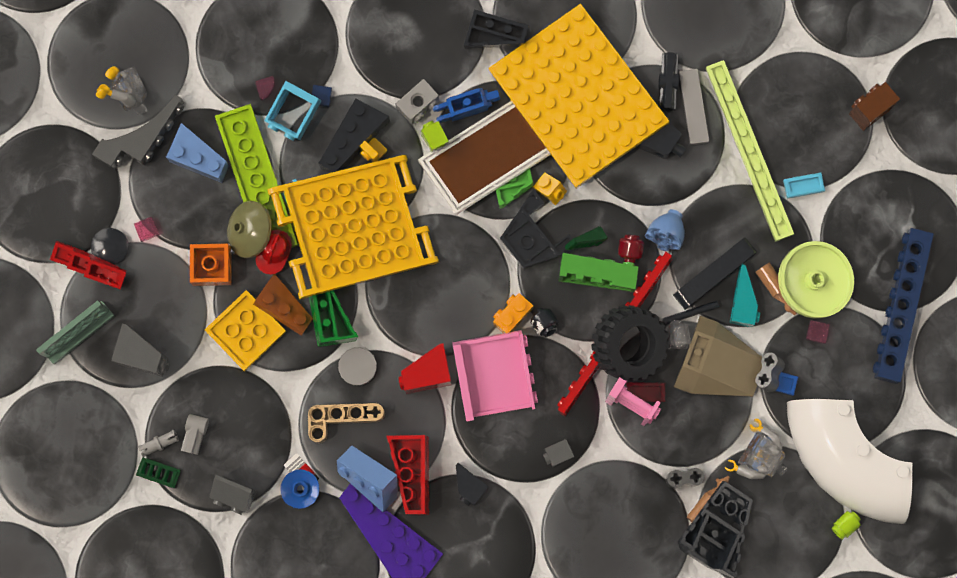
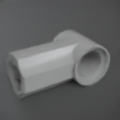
M189 414L185 425L186 434L181 451L198 455L203 435L206 434L209 418Z

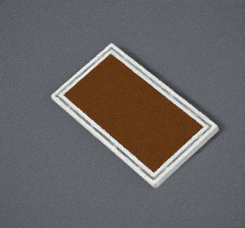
M510 101L448 140L449 143L424 155L418 159V162L451 207L453 213L457 215L551 154L513 102Z

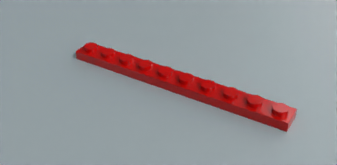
M665 252L663 256H658L654 263L656 265L653 271L649 270L644 277V284L642 287L638 286L633 293L635 297L631 303L628 301L625 306L631 305L639 308L642 306L672 262L671 254ZM595 351L590 356L592 360L588 366L584 365L580 370L579 374L581 376L577 382L574 380L568 389L570 391L566 397L563 396L557 405L559 407L558 412L565 417L599 369V362L595 361L593 357Z

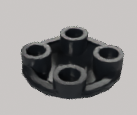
M114 228L102 229L96 233L91 242L92 255L112 264L125 260L129 245L124 233Z

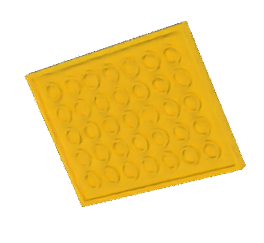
M581 4L488 68L576 189L669 124L667 117Z

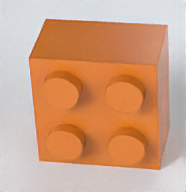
M190 244V283L193 286L232 285L231 246L229 244Z

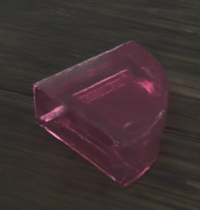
M273 76L255 81L261 100L266 99L273 90L275 84Z

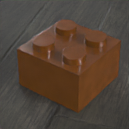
M886 82L882 85L877 83L869 90L870 92L866 94V97L862 95L851 106L852 110L849 115L863 131L893 109L900 100Z

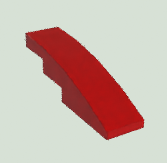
M56 241L50 258L51 261L66 265L70 270L84 274L86 278L121 289L127 272L95 255Z

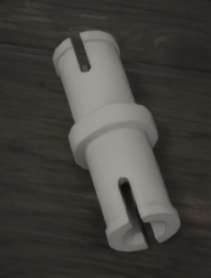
M175 430L160 437L155 436L153 440L139 445V451L147 448L141 455L146 457L157 450L162 451L164 447L178 442V435L170 439V437L177 434Z

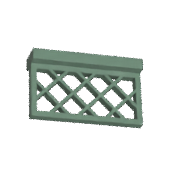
M97 300L37 348L36 351L55 365L115 316L103 301Z

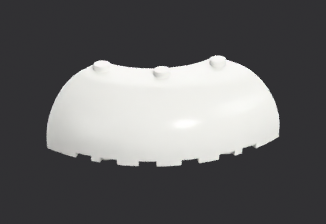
M831 399L788 401L787 416L793 443L802 463L817 484L840 504L863 516L888 523L904 524L908 518L911 505L912 463L899 461L881 453L866 439L855 417L854 401Z

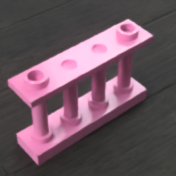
M619 377L605 402L609 405H612L613 402H619L644 418L641 425L651 424L661 411L658 408L660 402L657 401L651 406L627 391V388L624 386L626 381Z

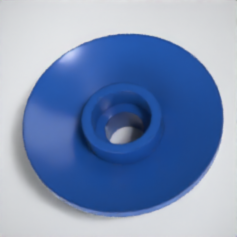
M299 469L291 471L284 477L280 491L283 500L289 506L302 509L309 507L316 501L320 487L317 478L311 472ZM303 486L304 492L299 493L297 488Z

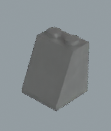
M122 323L111 361L120 366L163 377L164 373H167L170 363L168 358L134 329Z

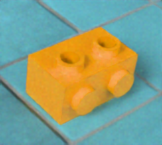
M520 293L517 296L513 294L506 302L507 307L504 310L499 309L493 316L495 319L493 325L502 333L513 332L533 309V305Z

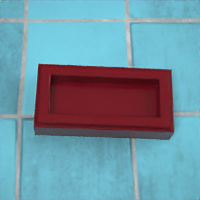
M626 382V390L643 401L665 402V383Z

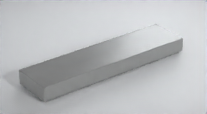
M698 69L679 71L690 145L709 143Z

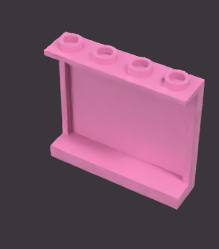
M521 330L452 342L466 421H472L474 417L517 409L532 407V410L535 409L534 403H538L536 391L532 392L531 387L532 384H535L533 373H529L528 366L531 365L530 354L525 352V347H528L527 336L523 335Z

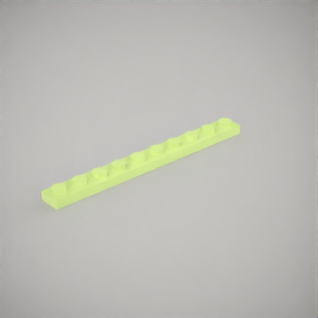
M724 60L706 66L707 74L775 242L793 236L794 232Z

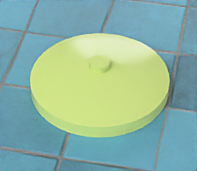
M811 241L798 245L784 257L779 268L778 284L785 302L795 312L809 318H825L839 312L850 300L854 288V274L848 259L839 249L825 242Z

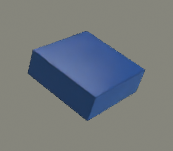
M781 372L778 379L779 387L776 392L793 396L798 377Z

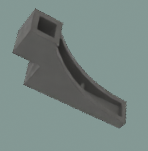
M175 94L167 106L148 123L126 135L109 140L102 139L92 155L114 170L117 166H121L125 154L145 165L146 162L152 159L156 146H160L163 142L165 132L172 128L176 115H180L183 111L184 101Z

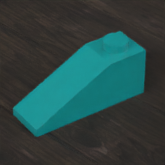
M742 264L739 267L730 323L753 327L755 323L759 322L760 312L757 311L758 304L746 265Z

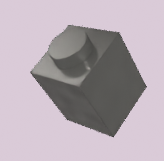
M566 439L544 449L546 453L543 454L547 465L551 464L552 468L574 458Z

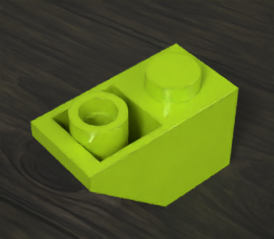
M430 121L423 125L421 136L431 152L449 143L439 121L435 123Z

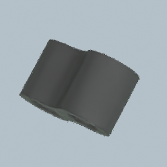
M769 352L762 357V369L757 374L755 381L765 391L774 392L779 387L778 379L780 373L785 368V363L779 356Z
M699 468L690 469L688 472L674 470L666 476L667 485L675 489L684 484L698 486L704 481V473ZM693 472H695V475H699V479L696 480V483L694 482V479H690V476L693 475ZM674 474H676V477H680L677 485H675L674 481L670 480Z

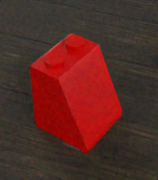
M443 343L437 345L401 371L402 376L398 377L401 390H405L406 394L452 385Z

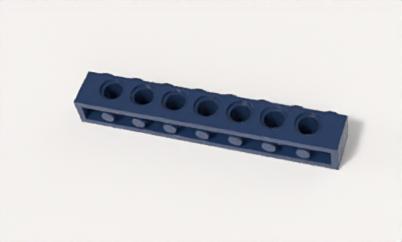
M910 228L907 233L904 232L902 244H904L903 251L899 252L897 262H900L899 269L895 270L893 277L896 283L895 287L891 288L889 298L892 299L891 305L887 306L885 317H888L887 323L883 325L881 330L883 340L878 345L877 354H879L878 362L875 361L872 371L875 373V379L895 384L901 382L934 233ZM911 246L917 247V249H918V254H917V255H915V254H913V253L911 252V250H910V247H911ZM907 264L914 267V273L907 271ZM902 283H908L910 291H905L902 288ZM898 301H903L906 304L905 310H901L898 307ZM895 319L901 321V329L894 326ZM890 338L897 340V347L890 345ZM886 356H890L894 360L893 366L886 364Z

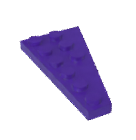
M351 483L339 497L392 578H426L443 556L442 552L389 511L385 510L382 512Z

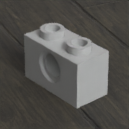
M423 79L395 103L396 109L410 124L417 123L425 116L424 113L428 109L433 110V107L438 105L439 95ZM422 100L424 103L422 106L417 107L414 105V102Z

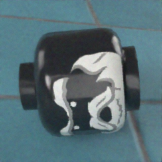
M547 308L535 310L530 321L536 333L544 337H549L556 333L559 321L553 311Z

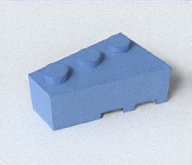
M182 123L180 124L166 158L170 163L222 183L229 168L226 160Z
M351 446L337 460L339 475L351 483L382 512L398 498L397 474L357 448Z

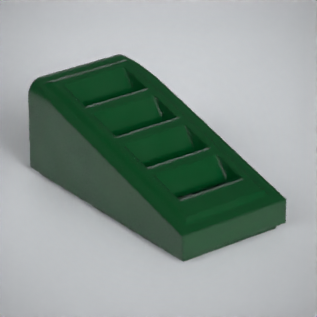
M598 226L572 239L565 245V249L572 250L599 246L608 237L602 227Z
M142 457L136 476L175 489L181 470ZM147 463H149L150 467L147 472V475H145L144 471L146 469ZM155 466H158L155 477H151ZM164 468V469H166V470H165L163 479L160 480L159 478H160L162 469ZM170 471H173L170 483L166 482Z

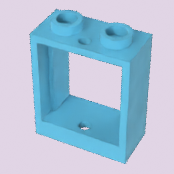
M285 81L264 121L269 123L268 128L276 132L279 129L284 131V136L294 141L295 138L301 140L322 100ZM289 92L312 104L297 133L274 121Z

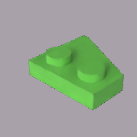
M530 168L496 189L500 209L533 187Z

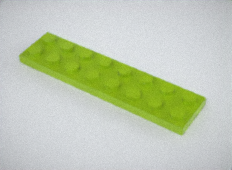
M248 104L216 115L215 118L243 202L256 201L264 205L271 218V231H284L291 238V248L299 246L291 223L278 227V218L272 197L269 196L267 191L272 187L278 186L252 105ZM280 193V194H279V197H280V201H281V204H282V208H283L285 217H287V216H288V213H287V210H286V207H285V204H284L282 195H281V193Z

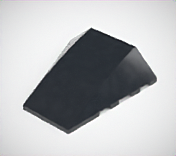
M722 481L678 540L680 550L709 569L731 578H737L736 566L737 562H740L741 554H739L741 542L744 543L745 525H748L753 500L726 481Z

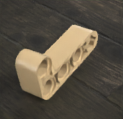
M376 403L315 405L308 412V434L315 443H323L328 436V424L380 422L385 417V411L381 405ZM356 408L362 412L361 416L357 419L351 415L352 411ZM364 408H367L368 412H374V408H377L381 414H378L377 418L373 414H367L368 418H365ZM336 409L342 411V416L339 419L332 417V413ZM316 410L323 412V416L319 420L313 418V413ZM316 429L323 431L322 438L315 439L313 437Z

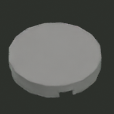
M354 347L341 355L338 362V370L341 377L347 383L362 386L369 383L375 376L377 363L374 356L368 350L362 347Z

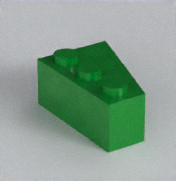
M333 290L309 297L318 347L355 342L358 339L357 333L351 326L350 320L345 315Z

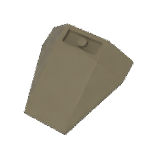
M699 316L692 341L674 388L690 394L753 397L757 387L756 376L762 369V357L719 322Z

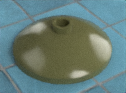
M246 201L234 210L229 219L227 227L228 242L233 252L240 257L253 258L259 255L266 247L271 235V218L264 205L256 201Z

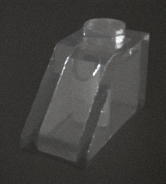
M681 320L671 321V324H668L666 327L669 336L667 338V342H669L668 350L687 349L691 344L688 324H683Z

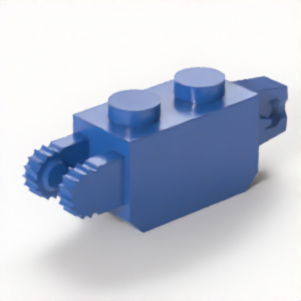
M478 88L446 99V102L435 105L433 111L440 112L448 109V114L441 115L436 120L439 123L449 120L453 122L487 111L492 106V102L500 100L498 90L488 92Z

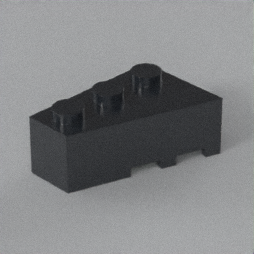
M474 9L464 48L517 47L524 45L529 25Z

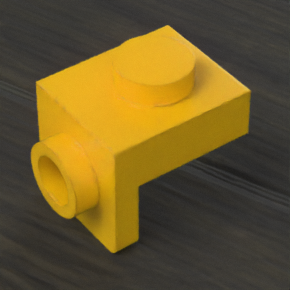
M373 138L369 143L364 141L360 145L362 151L360 154L367 161L376 162L387 152V149L376 138Z
M544 173L533 186L537 192L547 197L554 205H557L567 192L560 181L547 173Z

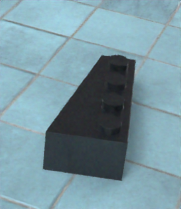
M355 98L318 163L320 168L328 173L344 170L354 160L356 155L361 152L360 145L364 141L369 143L390 122L389 116Z

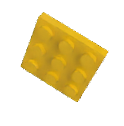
M247 290L205 329L243 371H246L286 333V330L272 316L253 305L256 299Z

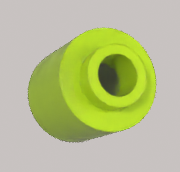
M846 511L834 523L831 529L843 540L861 526L859 522L861 519L854 511L851 513Z

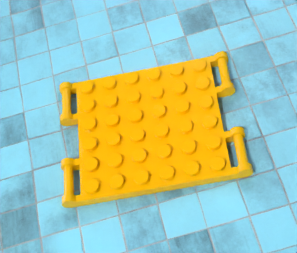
M406 155L272 187L267 190L269 196L272 197L278 227L293 223L302 252V258L289 261L290 268H293L298 285L299 299H305L313 295L419 267L434 265L439 262L438 256H435L428 234L430 232L429 227L414 228L404 194L415 193L417 189L416 185H413ZM395 164L400 165L406 187H401ZM283 192L291 215L285 217L279 194ZM417 235L422 236L428 258H423ZM305 264L312 286L311 289H306L300 268L301 265Z

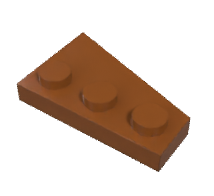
M273 274L253 303V305L301 336L313 319L275 274Z

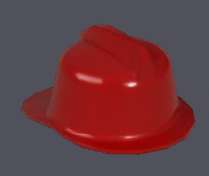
M281 230L271 231L266 247L255 259L257 267L263 273L276 274L285 266L292 247L291 238L287 233Z

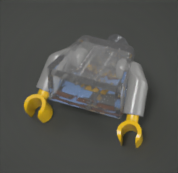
M115 66L110 67L105 76L114 81L110 88L106 84L100 85L96 96L104 99L106 95L111 96L110 98L119 100L125 110L128 111L134 108L137 115L145 113L147 108L143 102L147 92L135 67L133 66L121 72Z
M754 419V422L758 423L759 427L749 426L751 431L756 433L739 459L738 463L740 465L737 466L735 461L728 460V462L734 463V468L728 469L725 467L728 472L737 471V474L748 479H763L765 476L772 477L775 472L780 476L784 475L787 471V466L782 463L785 453L782 451V444L778 435L766 426L763 427L759 419Z

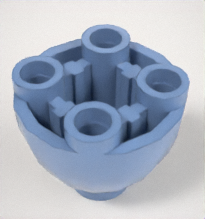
M670 209L668 213L659 216L650 224L645 237L656 243L657 247L662 251H668V249L680 250L685 236V229L681 220L683 215L677 210Z

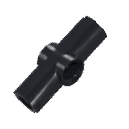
M673 52L662 53L661 73L659 74V108L666 112L676 110V92L679 86V74H677L679 57L678 54Z

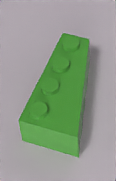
M563 253L558 282L634 292L636 289L638 266H634V263L623 262L621 264L610 259L600 260L594 257Z

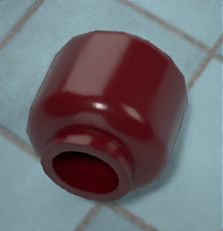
M625 235L624 238L619 240L618 255L624 258V262L635 263L636 259L643 257L644 241L638 235Z

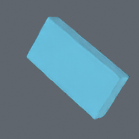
M821 173L783 180L787 199L825 192Z

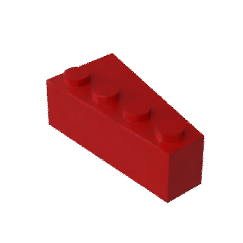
M426 435L387 436L405 514L429 515V437Z

